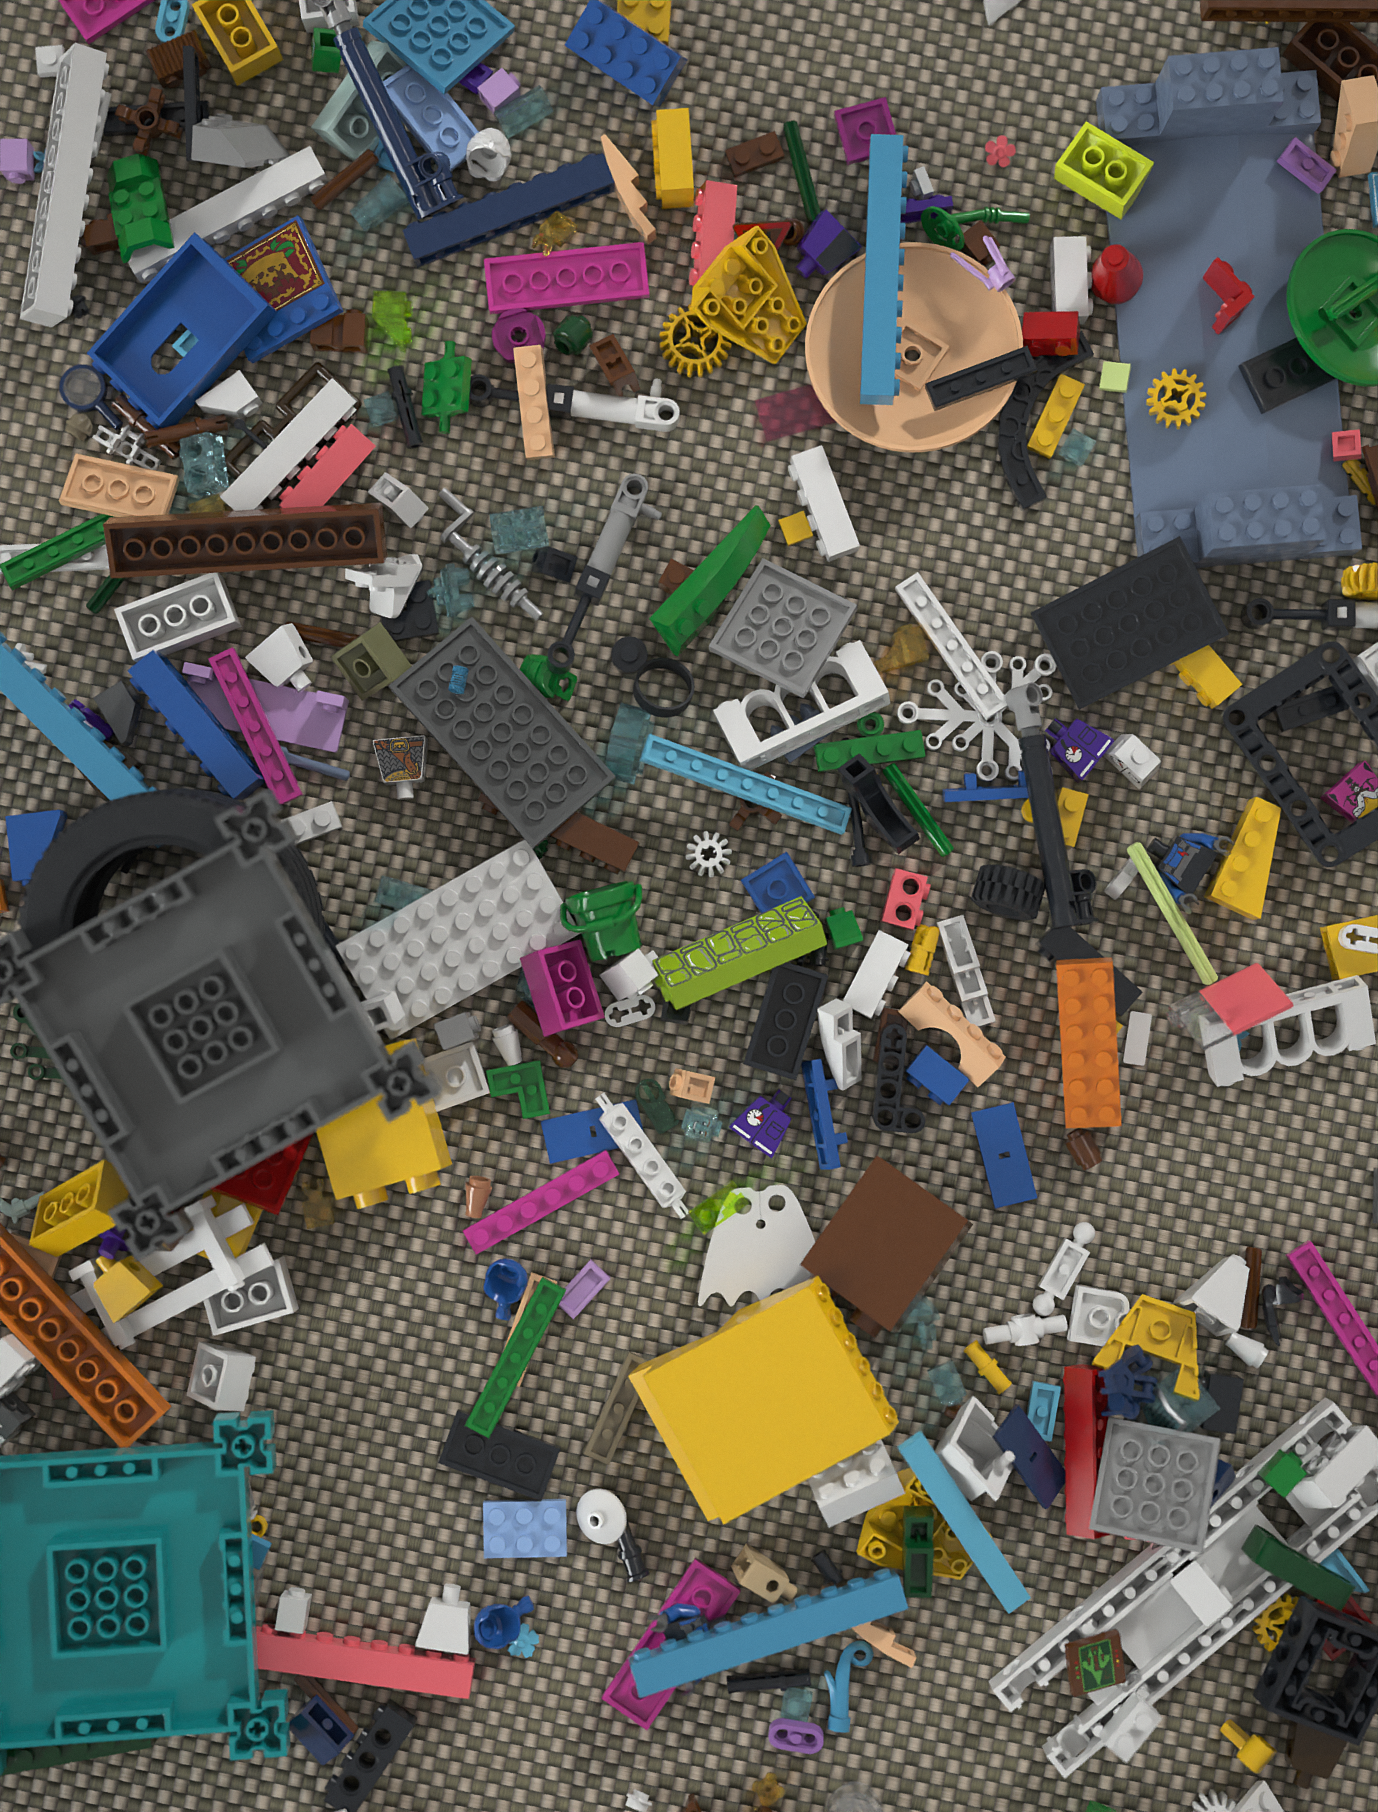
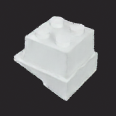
M974 1396L960 1407L955 1419L945 1429L934 1452L966 1498L973 1501L986 1491L997 1501L1013 1468L1011 1462L1015 1459V1456L1011 1451L1003 1453L992 1436L999 1427L994 1422L995 1418Z

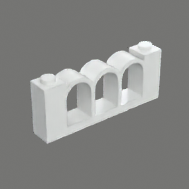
M860 640L843 645L836 651V657H828L808 691L813 696L821 713L802 723L794 725L783 704L785 696L790 691L778 685L775 686L774 692L765 689L755 690L746 695L741 704L738 699L725 701L713 710L716 722L740 767L751 771L890 704L889 692ZM835 673L847 680L856 697L829 709L817 687V683L823 676ZM770 706L780 714L787 730L760 742L749 722V716L757 707Z
M1358 975L1286 994L1294 1007L1255 1025H1261L1263 1047L1251 1059H1240L1237 1036L1232 1035L1216 1014L1200 1017L1199 1022L1209 1076L1217 1087L1230 1086L1237 1081L1244 1080L1243 1074L1258 1076L1268 1072L1274 1066L1276 1060L1283 1065L1295 1066L1305 1062L1311 1056L1313 1050L1320 1055L1332 1056L1342 1052L1345 1048L1349 1051H1358L1376 1044L1369 991L1366 983ZM1334 1005L1337 1019L1334 1032L1327 1038L1316 1040L1314 1038L1310 1011ZM1298 1015L1300 1028L1298 1041L1288 1049H1277L1273 1021Z

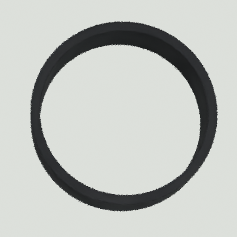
M655 658L644 663L638 670L633 685V694L638 705L647 713L661 718L674 717L684 712L689 706L695 688L694 679L690 671L680 662L670 658ZM652 669L671 670L685 681L689 697L683 703L674 707L658 706L650 702L642 694L639 687V678Z

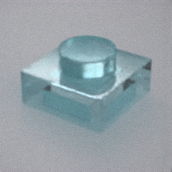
M389 391L363 400L373 428L399 419Z
M1073 428L1058 454L1082 467L1096 441Z
M787 1688L783 1695L780 1717L808 1722L813 1696L812 1691Z

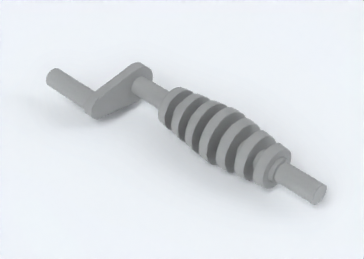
M444 488L438 496L454 509L460 517L443 532L440 540L444 543L447 541L453 543L463 553L465 564H469L472 561L470 570L473 573L480 569L476 577L480 581L487 577L483 584L487 589L496 583L492 589L495 595L504 591L501 596L502 600L506 602L512 598L509 605L514 608L521 606L533 619L538 621L544 613L528 599L527 595L529 592L526 588L518 590L522 585L518 579L511 583L515 577L511 571L503 576L508 567L502 563L495 569L499 563L496 557L487 561L491 555L485 550L479 554L482 547L478 544L474 546L469 545L457 533L473 516L474 512L468 509L447 488Z

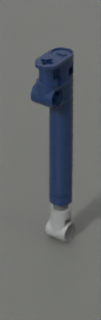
M312 0L315 5L320 7L329 29H334L336 37L333 38L337 49L340 50L341 58L417 220L424 219L464 198L463 194H458L452 182L453 175L450 171V160L445 153L437 151L417 157L365 42L362 41L358 28H352L350 24L352 18L344 1ZM432 158L438 162L437 172L431 168Z

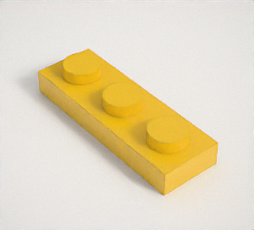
M1059 375L1027 444V449L1051 459L1085 384L1066 375Z

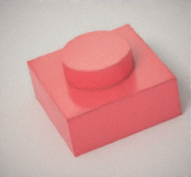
M1360 429L1332 432L1333 462L1361 459Z

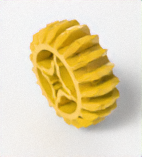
M688 304L687 312H684L683 308L679 307L678 317L670 313V322H663V328L666 331H662L659 334L660 339L664 340L659 343V347L662 350H666L662 357L663 359H670L669 367L673 368L678 364L677 373L681 374L684 369H687V376L689 378L692 377L693 371H698V377H703L704 369L709 374H712V365L721 368L722 362L720 359L727 360L728 353L726 350L731 349V343L728 342L729 339L708 327L697 328L693 322L705 323L693 311L691 304ZM683 326L686 336L680 340L679 344L674 346V336ZM691 334L693 337H697V339L700 338V348L698 344L694 345V342L691 344ZM716 336L718 340L716 348L710 355H707L705 345L711 342V338ZM681 353L683 355L687 353H693L697 356L698 359L686 358L682 356Z
M1363 563L1362 565L1350 566L1343 570L1341 577L1343 595L1350 599L1377 601L1378 563Z

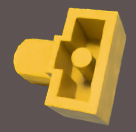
M1062 787L1057 790L1056 795L1066 849H1071L1075 847L1089 794ZM1028 798L1021 807V813L1026 821L1033 823Z

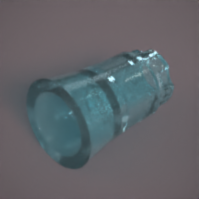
M387 173L366 196L357 202L358 205L353 207L350 213L362 229L367 232L373 225L376 227L397 211L410 205V201L389 173Z

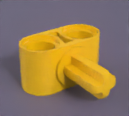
M1228 1719L1220 1729L1221 1733L1239 1748L1236 1756L1256 1774H1260L1277 1753L1260 1735L1252 1734L1249 1736L1232 1719Z

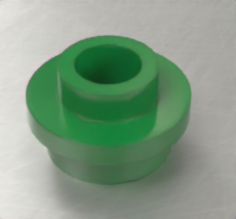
M874 711L858 719V731L864 737L879 736L884 729L882 716ZM868 720L875 722L876 726L874 729H867L865 724Z

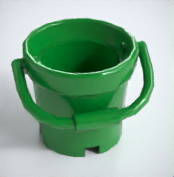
M632 880L605 885L566 898L565 903L560 905L562 926L568 931L582 934L590 961L607 959L608 956L623 955L642 947L636 919V912L642 902V885H634ZM567 909L570 914H574L578 926L571 925L567 921Z

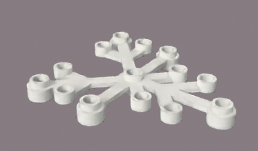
M989 651L982 656L980 662L996 683V672L1002 667L1003 660L999 653ZM1044 653L1038 656L1034 662V669L1024 678L1025 659L1021 656L1013 657L1009 662V669L1012 672L1011 689L1035 682L1041 676L1051 675L1057 667L1052 655ZM992 659L995 662V667L988 668L986 660ZM1019 660L1022 663V668L1015 669L1013 661ZM1040 662H1047L1049 669L1046 671L1042 670ZM937 679L930 681L927 686V692L929 695L937 697L947 709L918 708L915 703L910 701L904 702L899 706L897 718L903 724H912L917 719L947 721L937 732L931 733L926 737L925 745L929 750H937L941 746L942 741L963 721L975 722L963 734L954 737L952 747L956 751H964L968 747L969 742L983 730L982 761L976 767V775L985 782L993 780L999 772V767L993 760L995 731L1009 746V763L1005 769V776L1011 781L1018 779V775L1016 777L1010 776L1009 769L1014 767L1018 771L1022 770L1020 767L1022 751L1019 748V739L1002 723V712L1005 709L994 715L993 721L987 722L969 695L958 692V686L961 685L960 682L954 687L955 695L959 698H964L975 711L964 710L944 689V684ZM936 683L940 686L938 693L932 692V684ZM1047 684L1039 685L1040 688H1045L1048 691V696L1043 697L1042 701L1048 700L1052 695L1051 687ZM903 710H911L912 717L905 718L903 716ZM929 738H937L938 745L935 747L931 746ZM962 738L965 741V746L962 748L958 747L956 739ZM1046 739V741H1047V746H1046V748H1047L1048 751H1049V749H1050V742ZM988 766L991 769V774L985 776L982 773V767Z

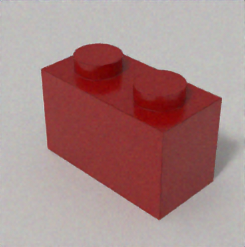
M1078 311L1024 312L1022 326L1023 347L1028 346L1031 356L1078 355L1080 334Z

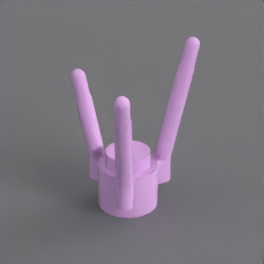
M983 237V241L996 263L987 272L989 278L985 277L954 252L950 253L951 258L983 282L989 291L995 287L997 292H1001L1015 281L1014 275L1007 267L992 237Z

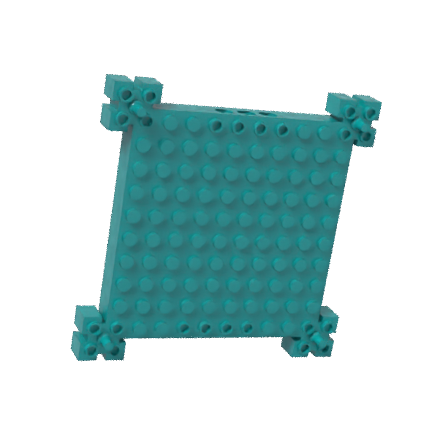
M274 1410L251 1411L247 1420H240V1412L218 1413L213 1420L214 1442L0 1456V1776L7 1766L6 1748L231 1732L229 1736L230 1760L253 1759L255 1750L264 1749V1758L287 1756L290 1747L289 1722H285L289 1712L288 1689L265 1690L263 1698L260 1699L248 1469L250 1466V1475L272 1474L277 1466L276 1444H267V1440H271L275 1433Z

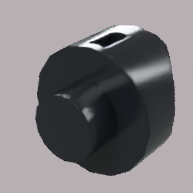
M627 636L619 639L614 644L611 657L613 665L620 673L631 675L637 673L640 667L648 661V652L645 644L640 639Z

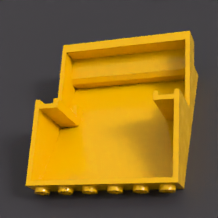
M819 1275L739 1309L717 1332L644 1362L628 1375L706 1519L710 1521L720 1517L723 1524L888 1436L899 1423L895 1409L889 1405L885 1398L881 1384L873 1376L868 1360L862 1356L854 1335L849 1332L843 1321L841 1311L834 1305L829 1289L822 1283Z

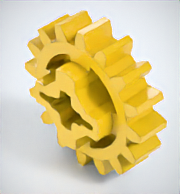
M1173 368L1170 376L1163 371L1161 373L1162 380L1154 378L1152 384L1155 388H1148L1147 394L1152 397L1146 400V405L1153 406L1149 410V415L1157 414L1156 423L1159 424L1162 420L1166 421L1165 428L1167 429L1171 423H1175L1177 429H1180L1181 422H1185L1187 426H1190L1191 417L1195 419L1200 418V413L1197 409L1204 410L1205 403L1200 401L1206 399V392H1200L1204 384L1203 382L1195 383L1196 374H1193L1190 378L1187 377V369H1184L1180 375L1177 374L1176 368ZM1175 382L1183 383L1186 386L1178 385ZM1164 388L1166 395L1158 401V394ZM1172 395H1175L1177 398L1181 397V402L1171 401ZM1194 396V397H1195L1194 405H1193L1192 408L1189 410V409H1188V405H1187V401L1191 400L1192 397ZM1166 412L1176 413L1177 416L1167 414Z
M1284 1593L1282 1599L1280 1597L1253 1619L1258 1625L1253 1626L1252 1630L1255 1634H1260L1256 1639L1260 1644L1265 1643L1264 1648L1267 1651L1271 1652L1275 1649L1286 1625L1284 1622L1285 1620L1288 1622L1292 1609L1295 1608L1299 1600L1298 1597L1293 1598L1291 1601V1596L1288 1593ZM1266 1628L1273 1630L1272 1636L1274 1639L1268 1636Z

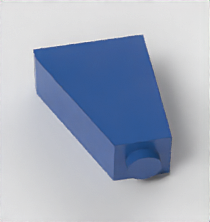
M52 810L5 816L12 881L22 883V887H25L26 883L31 881L32 878L29 876L34 870L37 861L44 857L42 853L47 849L52 840L57 839L58 834L64 830L67 812Z

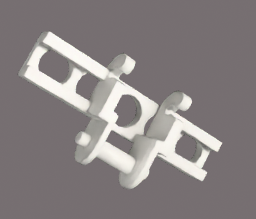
M100 425L96 435L92 437L97 442L108 447V454L111 455L116 452L128 459L126 461L127 465L135 463L142 468L156 471L161 463L159 459L139 448L141 443L145 442L144 434L137 435L130 431L129 425L121 428L122 432L120 435L114 434ZM101 433H107L109 439L107 441L101 439ZM126 436L136 440L133 445L125 440ZM125 446L132 447V452L129 455H125L122 452ZM140 453L143 455L142 461L137 460ZM148 459L155 462L153 468L145 465Z

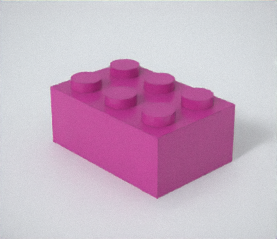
M581 939L538 950L520 958L544 1037L605 1018Z

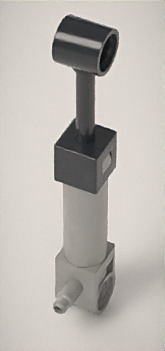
M629 474L623 479L588 564L585 565L576 585L574 596L579 598L580 601L562 641L551 644L548 649L546 665L554 674H565L572 668L575 656L572 644L590 603L599 606L609 584L613 569L639 513L656 520L661 518L662 513L644 504L648 491V482L640 474ZM635 487L640 491V494L632 495L627 489ZM557 653H562L566 655L568 660L564 663H559L554 660L553 656Z

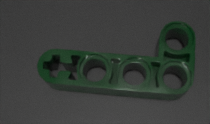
M1254 1525L1241 1547L1242 1551L1264 1570L1339 1611L1343 1610L1356 1588L1352 1582L1283 1544L1276 1536L1259 1525Z

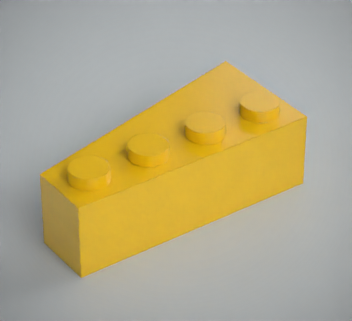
M1257 796L1248 800L1231 837L1235 845L1228 843L1226 848L1231 854L1229 856H1222L1204 898L1251 920L1261 919L1281 813L1280 807Z

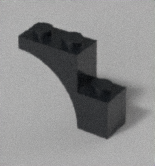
M860 753L838 768L845 789L860 803L867 823L898 855L920 840L918 832L905 819L891 800L875 768Z

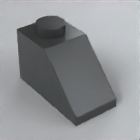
M120 681L93 698L120 743L128 747L133 743L141 706L137 701L140 699V695L132 684L128 686L123 681Z

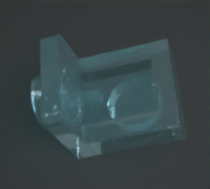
M953 1360L927 1370L942 1405L947 1403L948 1406H953L963 1401L962 1397L967 1395V1392Z

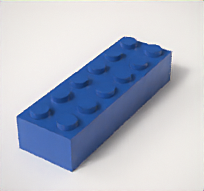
M152 650L127 670L132 676L129 679L132 685L139 692L143 691L149 696L150 699L147 702L156 713L160 712L168 719L165 721V724L173 734L176 735L178 733L185 740L182 743L184 748L192 756L196 755L201 759L200 767L209 777L213 776L220 782L217 787L223 795L243 801L265 783L259 768L164 654Z

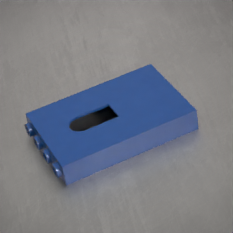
M194 232L92 346L87 354L94 360L92 365L103 375L107 373L112 378L110 384L121 393L125 391L130 396L128 402L138 411L143 409L147 413L146 420L153 427L159 429L160 427L174 426L274 317L277 311L207 241ZM182 323L199 341L171 372L163 375L158 374L152 368V357Z

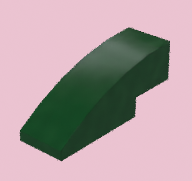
M903 1506V1592L905 1598H932L934 1516L931 1506Z

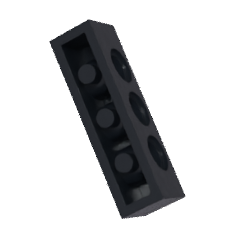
M392 1699L388 1701L386 1706L380 1704L371 1718L375 1722L370 1730L366 1727L363 1729L356 1740L359 1746L353 1753L349 1750L342 1760L340 1766L343 1767L341 1773L338 1776L333 1774L324 1787L328 1792L323 1801L338 1811L346 1808L347 1812H356L414 1727L418 1717ZM378 1730H388L391 1737L388 1739L381 1738ZM362 1753H372L375 1757V1761H365L362 1757ZM346 1777H357L359 1780V1784H349L347 1782Z

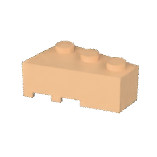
M1374 75L1343 80L1341 82L1333 151L1330 153L1331 165L1336 168L1339 178L1371 172L1378 151V86Z

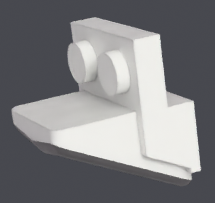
M408 554L399 558L387 557L384 563L369 564V568H346L345 579L355 582L357 587L369 588V607L372 613L388 618H396L402 613L422 572L423 564L418 554Z

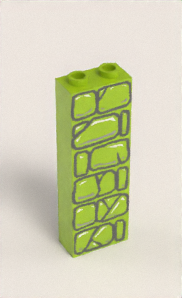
M800 896L652 960L655 971L658 974L654 978V982L657 987H660L665 1001L671 1000L677 1010L827 945L821 922L803 897Z

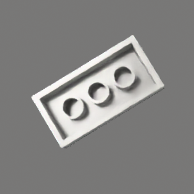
M218 572L208 573L114 609L130 654L135 662L140 661L152 650L166 656L242 627L224 578Z

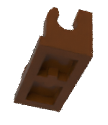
M614 334L589 345L607 380L614 387L618 396H623L621 389L625 385H629L633 392L640 390L635 371Z

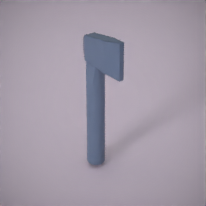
M281 746L288 763L344 781H347L350 777L348 770L289 753L286 747Z

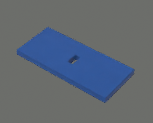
M637 1100L621 1102L643 1131ZM601 1107L541 1121L550 1164L619 1148L599 1120L604 1113ZM590 1126H595L597 1136H591Z
M1014 1102L971 1112L994 1208L1036 1199L1037 1194ZM1009 1152V1157L999 1158L1000 1153Z

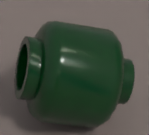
M567 315L553 332L554 345L564 355L581 354L593 339V331L589 320L581 315Z

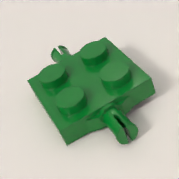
M445 341L444 357L436 361L425 362L421 415L427 418L440 417L438 432L450 434L451 418L459 413L468 412L472 359L466 356L455 357L456 342Z

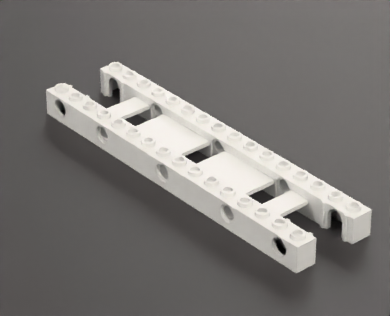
M1326 1397L1235 1473L1236 1478L1210 1509L1203 1554L1152 1543L989 1680L993 1692L1010 1712L1017 1707L1020 1709L1022 1707L1021 1703L1024 1702L1021 1693L1029 1684L1037 1681L1040 1687L1043 1685L1047 1686L1049 1684L1048 1681L1064 1667L1067 1668L1065 1643L1100 1634L1102 1631L1106 1632L1117 1629L1120 1633L1122 1649L1135 1663L1136 1667L1125 1675L1126 1682L1087 1693L1094 1702L1079 1715L1075 1714L1073 1716L1074 1719L1052 1738L1049 1736L1047 1742L1042 1746L1048 1759L1064 1778L1104 1746L1099 1733L1133 1691L1138 1693L1149 1704H1154L1293 1586L1255 1564L1242 1551L1241 1547L1255 1524L1268 1530L1283 1544L1320 1563L1378 1514V1503L1373 1505L1378 1500V1468L1368 1472L1363 1477L1365 1479L1363 1484L1351 1490L1346 1495L1347 1500L1338 1508L1306 1509L1291 1491L1285 1499L1305 1521V1524L1286 1540L1282 1538L1256 1506L1258 1504L1257 1501L1272 1489L1257 1473L1279 1449L1286 1454L1292 1451L1304 1462L1300 1466L1302 1467L1315 1455L1317 1457L1321 1455L1320 1451L1322 1448L1317 1443L1324 1435L1332 1431L1339 1435L1347 1433L1346 1429L1352 1423L1334 1402ZM1188 1559L1190 1561L1193 1559L1199 1565L1205 1563L1215 1575L1211 1580L1218 1589L1223 1585L1234 1598L1230 1602L1234 1609L1209 1629L1205 1627L1169 1582L1172 1580V1572ZM1086 1748L1080 1755H1078L1080 1751Z

